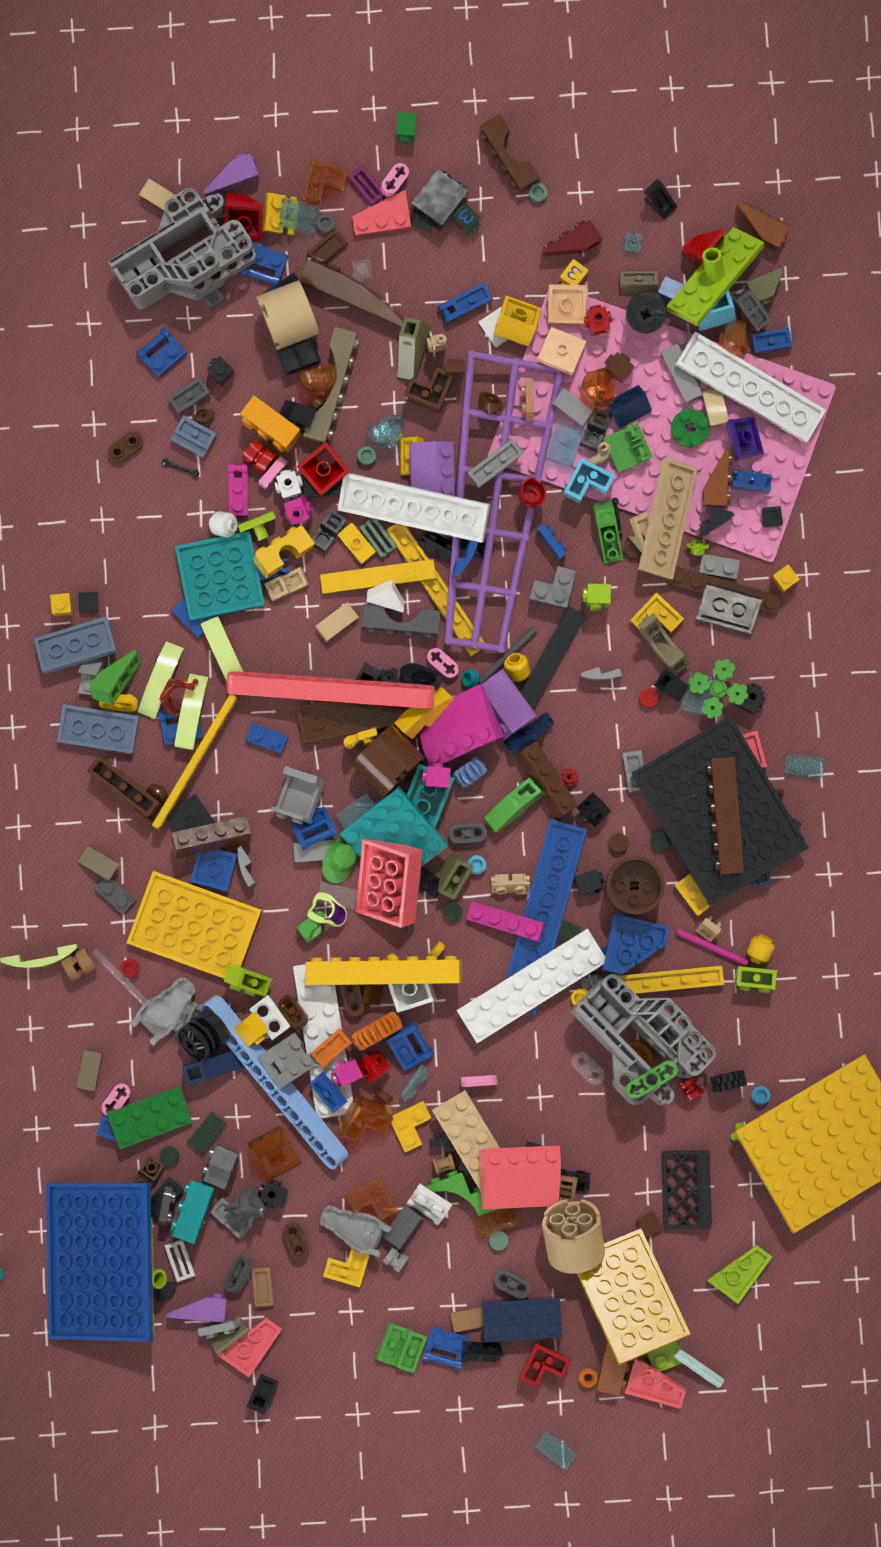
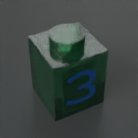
M464 203L452 214V221L467 235L471 232L474 234L481 227V217L467 203Z

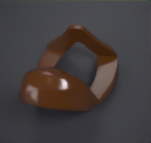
M151 784L146 789L148 793L163 803L152 818L146 817L134 807L138 814L151 822L155 821L169 797L167 791L159 784Z

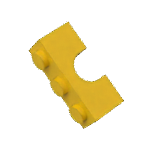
M302 525L298 528L292 527L286 532V536L275 538L271 541L269 547L265 548L263 546L255 552L256 555L253 561L266 579L281 570L284 565L280 559L279 552L288 550L298 559L314 547V541Z

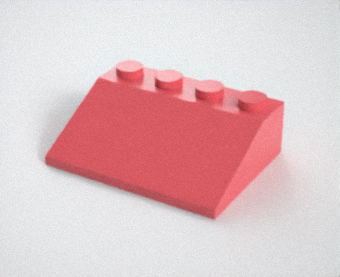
M363 839L355 912L400 928L415 923L423 850L404 844Z
M560 1146L479 1150L482 1210L547 1207L559 1202Z

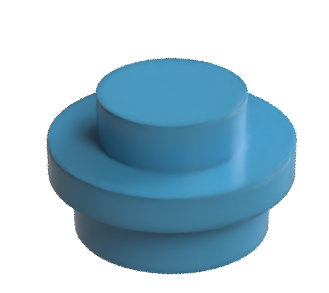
M757 1086L751 1092L752 1101L757 1105H764L770 1100V1091L764 1086Z

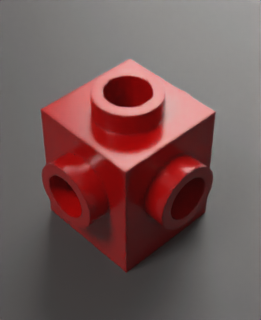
M595 305L590 307V310H587L584 317V323L586 328L589 327L591 336L610 332L609 323L612 322L610 311L607 312L606 306Z
M378 1050L372 1054L368 1051L360 1058L362 1062L358 1064L362 1075L369 1084L373 1083L391 1068Z

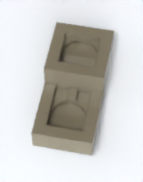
M88 845L78 860L79 863L109 881L120 865Z

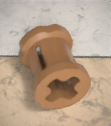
M451 1154L441 1159H433L437 1175L447 1170H456Z

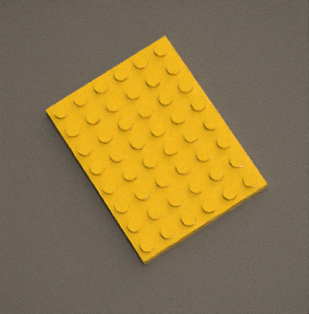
M865 1054L734 1131L792 1233L799 1231L881 1181V1081Z

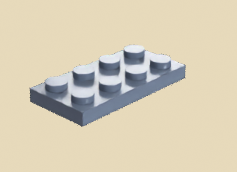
M107 616L34 638L44 675L117 653Z
M63 704L57 742L133 754L139 716Z

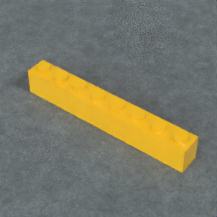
M418 956L407 957V960L399 961V957H387V961H380V957H368V961H361V957H349V961H342V958L339 957L330 958V961L323 962V958H311V962H306V985L462 983V960H457V956H445V960H437V956H426V960H418Z

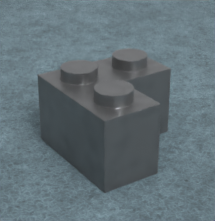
M557 566L553 585L534 580L529 601L566 610L576 571Z
M221 1144L216 1145V1147L213 1146L207 1157L211 1159L209 1165L206 1164L202 1175L205 1176L203 1181L225 1189L240 1152Z

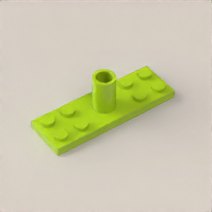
M732 227L716 248H708L703 252V263L666 306L667 311L699 326L765 247L764 242Z

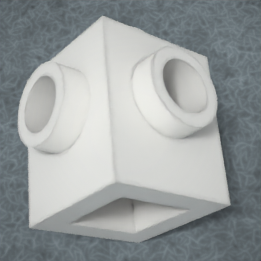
M285 470L280 472L279 476H276L278 482H275L277 493L282 494L284 501L302 495L300 489L303 486L300 475L296 476L295 471Z

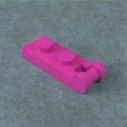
M228 463L229 513L234 514V516H248V463H242V465ZM235 472H242V478H235Z

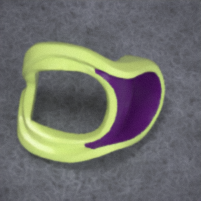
M323 892L317 893L312 903L313 906L309 909L307 916L318 923H327L334 927L343 925L347 918L346 908L331 895ZM318 900L327 901L332 905V912L328 917H321L313 912Z

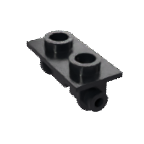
M426 531L419 543L422 546L421 549L432 555L437 549L439 552L436 557L446 563H451L452 543L441 540L440 536L434 534V532Z
M561 1169L560 1175L578 1178L576 1190L585 1191V1189H589L590 1173L583 1170L567 1171ZM561 1181V1184H573V1182Z
M462 1342L465 1351H462L461 1357L465 1361H479L480 1356H482V1361L497 1362L501 1357H504L500 1343Z

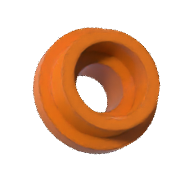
M585 1368L579 1373L578 1379L583 1387L591 1388L596 1385L598 1375L593 1369ZM590 1374L592 1379L586 1381L584 1379L585 1375Z

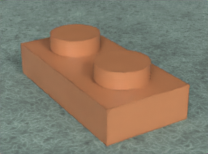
M525 378V386H522V397H525V403H522V414H526V421H534L533 378Z

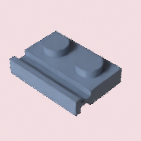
M183 415L170 440L204 458L217 434Z

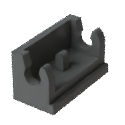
M751 289L744 290L740 296L732 298V302L750 330L758 332L772 319Z
M405 1205L390 1225L393 1227L391 1233L386 1232L383 1237L398 1249L403 1250L425 1218Z

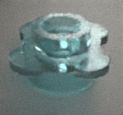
M629 232L624 235L625 244L623 249L625 251L640 252L643 236L639 233L636 235Z

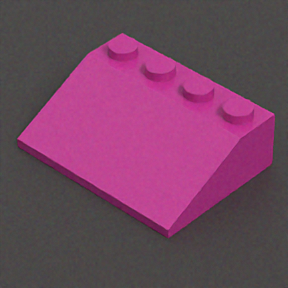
M482 684L454 696V700L430 727L425 725L419 731L423 752L430 767L432 763L443 765L504 737Z

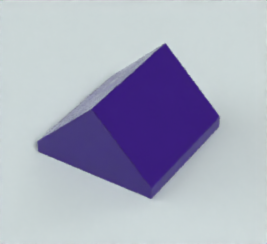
M754 417L730 419L727 421L726 429L735 461L764 454Z

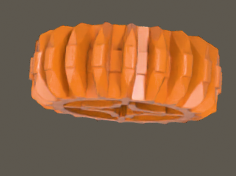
M390 1012L352 1035L355 1046L363 1051L398 1031L403 1025L399 1016L395 1012Z

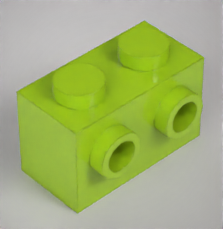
M588 583L587 588H584L582 593V602H586V607H590L592 611H601V608H609L611 584Z
M230 963L224 982L231 984V989L241 992V989H244V993L254 997L255 994L266 997L272 978Z
M737 966L735 986H739V990L750 991L751 987L758 988V992L770 993V989L775 990L777 970Z

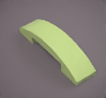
M217 616L201 623L226 681L228 672H243L219 617Z
M166 641L148 681L138 713L156 719L184 648Z
M195 674L189 675L174 747L194 750L200 713L209 677Z
M74 944L58 947V955L23 962L22 955L0 958V961L15 967H43L65 959L73 954L79 946Z

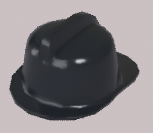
M410 663L403 665L400 669L401 677L410 684L431 685L436 690L437 686L442 683L440 675L423 665Z

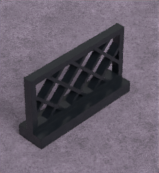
M710 1150L662 1151L665 1229H711ZM667 1155H675L680 1160L674 1168L667 1164ZM688 1155H697V1163L693 1168L684 1161ZM681 1163L690 1170L683 1178L675 1171ZM672 1172L680 1179L674 1188L667 1180V1177ZM691 1172L698 1177V1183L693 1188L685 1181V1178ZM682 1182L691 1189L684 1197L675 1190ZM692 1191L698 1196V1203L694 1207L685 1200ZM672 1192L681 1199L675 1207L668 1202V1196ZM682 1202H685L691 1208L684 1217L676 1210ZM673 1211L682 1218L677 1225H669V1216ZM692 1211L699 1216V1224H691L686 1219Z

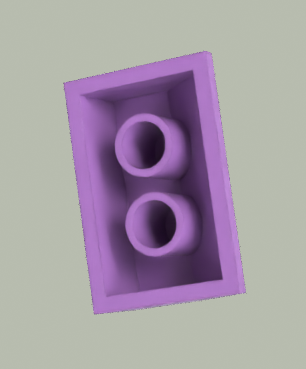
M453 442L410 443V486L455 496Z
M503 669L482 684L504 734V740L519 731L537 716Z

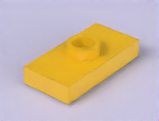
M353 523L337 534L361 565L376 553Z

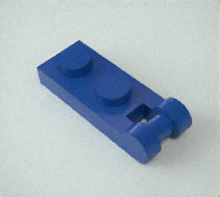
M482 283L440 304L437 309L440 313L442 312L445 324H449L455 319L493 301V298L485 283ZM453 306L456 312L451 314L449 308Z

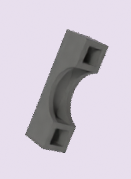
M364 604L362 629H366L368 633H377V630H382L388 635H396V632H403L404 636L415 637V634H423V638H434V635L438 636L440 611L421 609L416 618L409 622L400 623L389 618L383 606Z

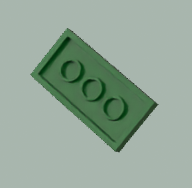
M180 1086L106 1113L119 1150L193 1123Z

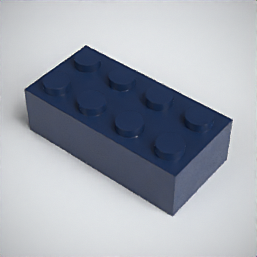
M559 1296L482 1301L485 1342L562 1337Z

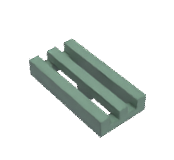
M372 518L359 527L381 558L397 548L377 519ZM372 523L376 524L381 533L387 539V541L391 545L390 548L387 547V545L382 540L380 535L374 529ZM369 527L385 549L383 553L365 528Z

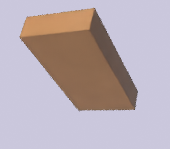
M271 1266L252 1268L254 1307L274 1306Z
M482 1307L450 1313L454 1333L484 1327Z

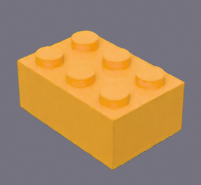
M254 395L240 413L244 426L250 430L253 428L257 430L260 438L266 442L270 440L273 447L281 453L283 451L289 453L302 436L298 427Z

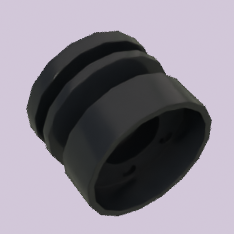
M653 290L637 292L632 296L626 309L628 324L633 330L643 334L657 331L666 319V301L661 294ZM645 309H649V313H650L651 315H648L647 317H644V316H643L644 313L641 312V311H645Z
M210 1010L200 1012L192 1021L181 1027L177 1034L179 1043L184 1051L197 1061H205L215 1050L220 1049L229 1041V1032L225 1023Z

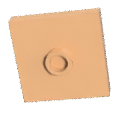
M549 284L548 323L585 324L587 285Z
M551 327L537 362L573 375L586 341Z

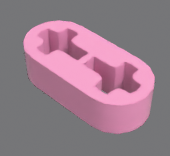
M395 164L385 177L380 187L383 195L387 197L394 196L405 182L409 174V169L405 164ZM402 170L403 173L396 178L397 171ZM393 182V187L390 190H387V185H390V183Z
M280 456L262 476L258 484L266 490L289 462Z
M433 648L428 652V662L444 677L451 679L457 676L459 671L458 665L442 650ZM432 653H434V654L440 653L439 658H440L443 662L440 663V662L437 661V660H435V661L433 662V661L431 660V659H432V655H431V654H432ZM444 663L449 667L453 665L455 673L446 674L447 669L443 666Z
M497 1075L461 1077V1087L498 1085Z
M124 1083L114 1087L102 1104V1112L106 1116V1113H108L106 1104L110 1105L115 1100L117 1103L114 1105V1109L122 1108L131 1095L130 1087ZM125 1087L127 1095L121 1096L118 1100L116 1098L119 1094L117 1089Z

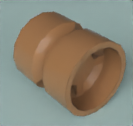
M86 948L77 951L74 957L70 955L61 960L72 982L82 978L83 973L89 974L97 969ZM77 962H78V964H79V966H80V968H78V969H77L76 966L74 965V964L77 963Z

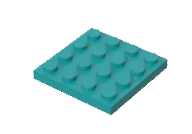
M250 531L233 534L227 538L217 537L175 546L190 621L265 606L257 566L253 561L255 554Z
M399 786L340 833L360 858L363 839L404 844L423 850L421 867L448 847L445 839Z

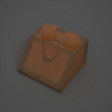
M282 1125L247 1143L254 1160L267 1181L302 1164Z

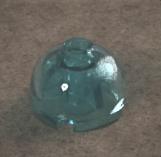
M396 414L379 419L376 425H373V422L366 426V431L374 444L392 448L397 446V441L402 439L405 425L402 415L398 416Z

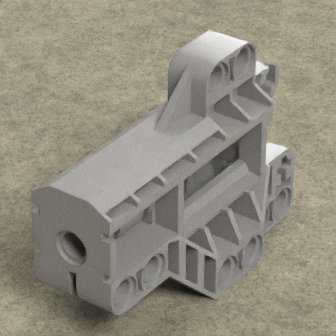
M184 189L166 201L165 211L159 229L108 261L113 273L136 308L145 309L170 293L199 301L217 288L222 287L228 278L256 261L257 254L253 243L242 224L237 220H231L220 227L216 221V218L225 213V202L220 194L209 195L202 200L194 189ZM189 197L195 198L192 202H187ZM173 207H178L176 212H170ZM206 226L211 233L210 236L168 262L164 261L161 253ZM234 226L237 230L232 231L231 227ZM250 251L253 252V256L250 259L243 258ZM151 259L154 260L156 266H153V264L150 261ZM209 261H213L212 265L207 266ZM235 261L237 262V266L234 269L227 268L228 265ZM135 269L138 270L140 274L139 276H137L134 272ZM193 271H199L196 275L190 276ZM214 274H220L218 279H212ZM198 284H204L202 289L195 288Z
M614 974L597 981L570 1010L584 1027L612 1054L613 1087L631 1105L641 1104L649 1097L659 1105H666L673 1101L674 1091L665 1082L641 1096L639 1101L628 1096L626 1086L624 1087L620 1084V1078L624 1077L628 1084L631 1080L652 1069L619 1036L628 1024L664 1061L671 1060L676 1063L678 1068L676 1075L681 1079H688L699 1075L716 1057L715 1048L696 1030L689 1017L670 998L640 999L620 977ZM604 1003H606L607 1005H605L600 1010V1012H598L597 1009H599ZM664 1007H668L671 1013L669 1014ZM619 1017L620 1019L612 1026L611 1023ZM678 1020L683 1022L684 1028L678 1023ZM691 1034H693V1035H695V1036L697 1037V1039H698L697 1042L693 1039V1037L691 1036ZM704 1048H707L711 1051V1057L709 1059H707L708 1056ZM667 1064L664 1071L660 1072V1069L657 1071L661 1080L664 1079V1073H673V1065L669 1066ZM649 1074L646 1077V1082L650 1085H654L658 1080L655 1074ZM643 1079L639 1080L641 1082L640 1085H631L630 1093L638 1091L642 1086L644 1090L647 1089ZM665 1092V1099L662 1100V1093Z

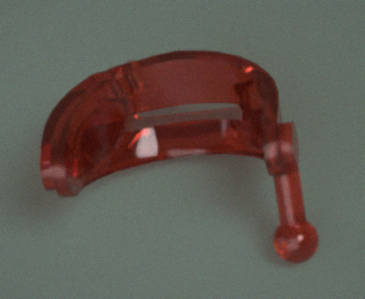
M168 679L159 700L170 714L180 716L181 710L177 709L171 701L172 690L186 688L194 691L195 685H198L199 681L193 679L192 683H187L181 680Z

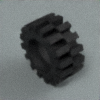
M744 1070L710 1077L713 1093L747 1085Z

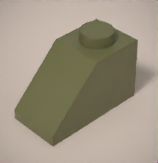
M779 268L746 283V289L753 291L762 306L768 305L770 300H772L783 269Z
M451 852L441 868L438 892L455 900L474 867L466 859Z

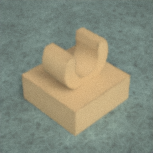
M712 916L705 918L696 929V932L709 942H712L721 931V928H719L721 923L718 922L715 925L711 922Z

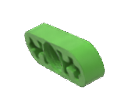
M666 1060L628 1082L626 1086L628 1096L634 1099L639 1098L675 1077L678 1072L676 1063ZM665 1065H673V1073H664V1079L661 1080L660 1075L656 1070L660 1069V1072H662L665 1070ZM649 1074H655L658 1078L654 1085L646 1082V1077ZM643 1079L644 1085L647 1087V1089L644 1090V1087L642 1086L638 1089V1094H635L634 1092L630 1093V1090L632 1089L631 1085L634 1084L635 1086H638L641 1084L639 1080Z

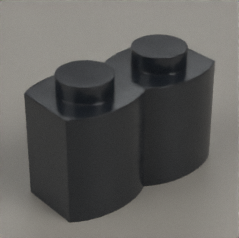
M305 339L297 342L298 344L295 346H287L277 352L285 376L321 363L313 339Z

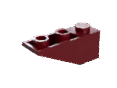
M583 220L575 226L576 229L573 231L562 233L559 236L560 239L556 242L550 241L545 244L542 256L586 253L602 243V237L591 220L587 222Z

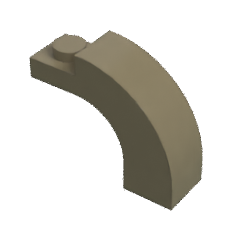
M654 613L644 618L638 624L639 631L648 645L672 674L676 676L690 665L685 655L666 634Z

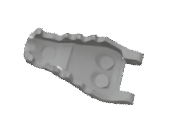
M181 977L177 979L169 988L149 999L138 1010L129 1024L135 1027L140 1022L154 1035L149 1041L154 1046L176 1025L186 1003L195 993L194 985L186 978Z
M331 1205L325 1207L320 1217V1224L333 1231L351 1248L380 1258L382 1252L376 1250L383 1232L391 1233L393 1227L373 1215L342 1210Z

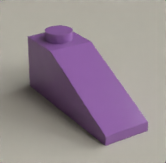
M246 153L237 155L236 159H233L204 190L205 197L217 195L216 193L220 194L258 180L259 175L251 154L246 155Z
M212 1293V1296H206L169 1311L166 1318L225 1322L228 1297H223L222 1293Z

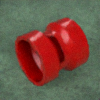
M695 1076L677 1084L680 1090H683L685 1093L686 1101H690L703 1093L702 1088L698 1087Z

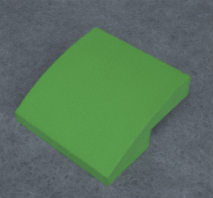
M389 1322L375 1359L414 1373L427 1336Z

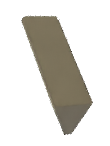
M620 271V295H635L643 290H653L658 293V271Z
M84 1050L77 1088L96 1091L103 1053Z
M241 1318V1326L235 1329L236 1332L224 1335L223 1331L211 1340V1345L216 1354H220L248 1333L249 1328Z

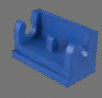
M733 470L731 489L769 494L771 491L772 475Z

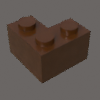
M436 367L429 385L411 378L405 391L404 399L440 413L454 380V374L446 373V371Z

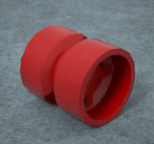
M255 439L244 452L242 459L250 465L255 464V469L265 474L277 459L278 454L270 448L265 449V445L258 439Z

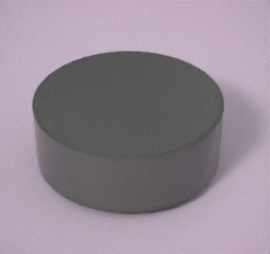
M321 214L316 220L317 229L324 234L333 231L335 228L333 216Z

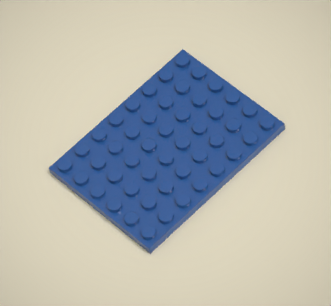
M46 1183L49 1339L153 1341L150 1183Z

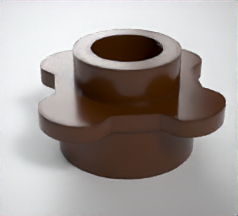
M199 405L192 419L195 422L201 423L202 426L208 427L209 421L215 416L213 410L205 408L204 405Z

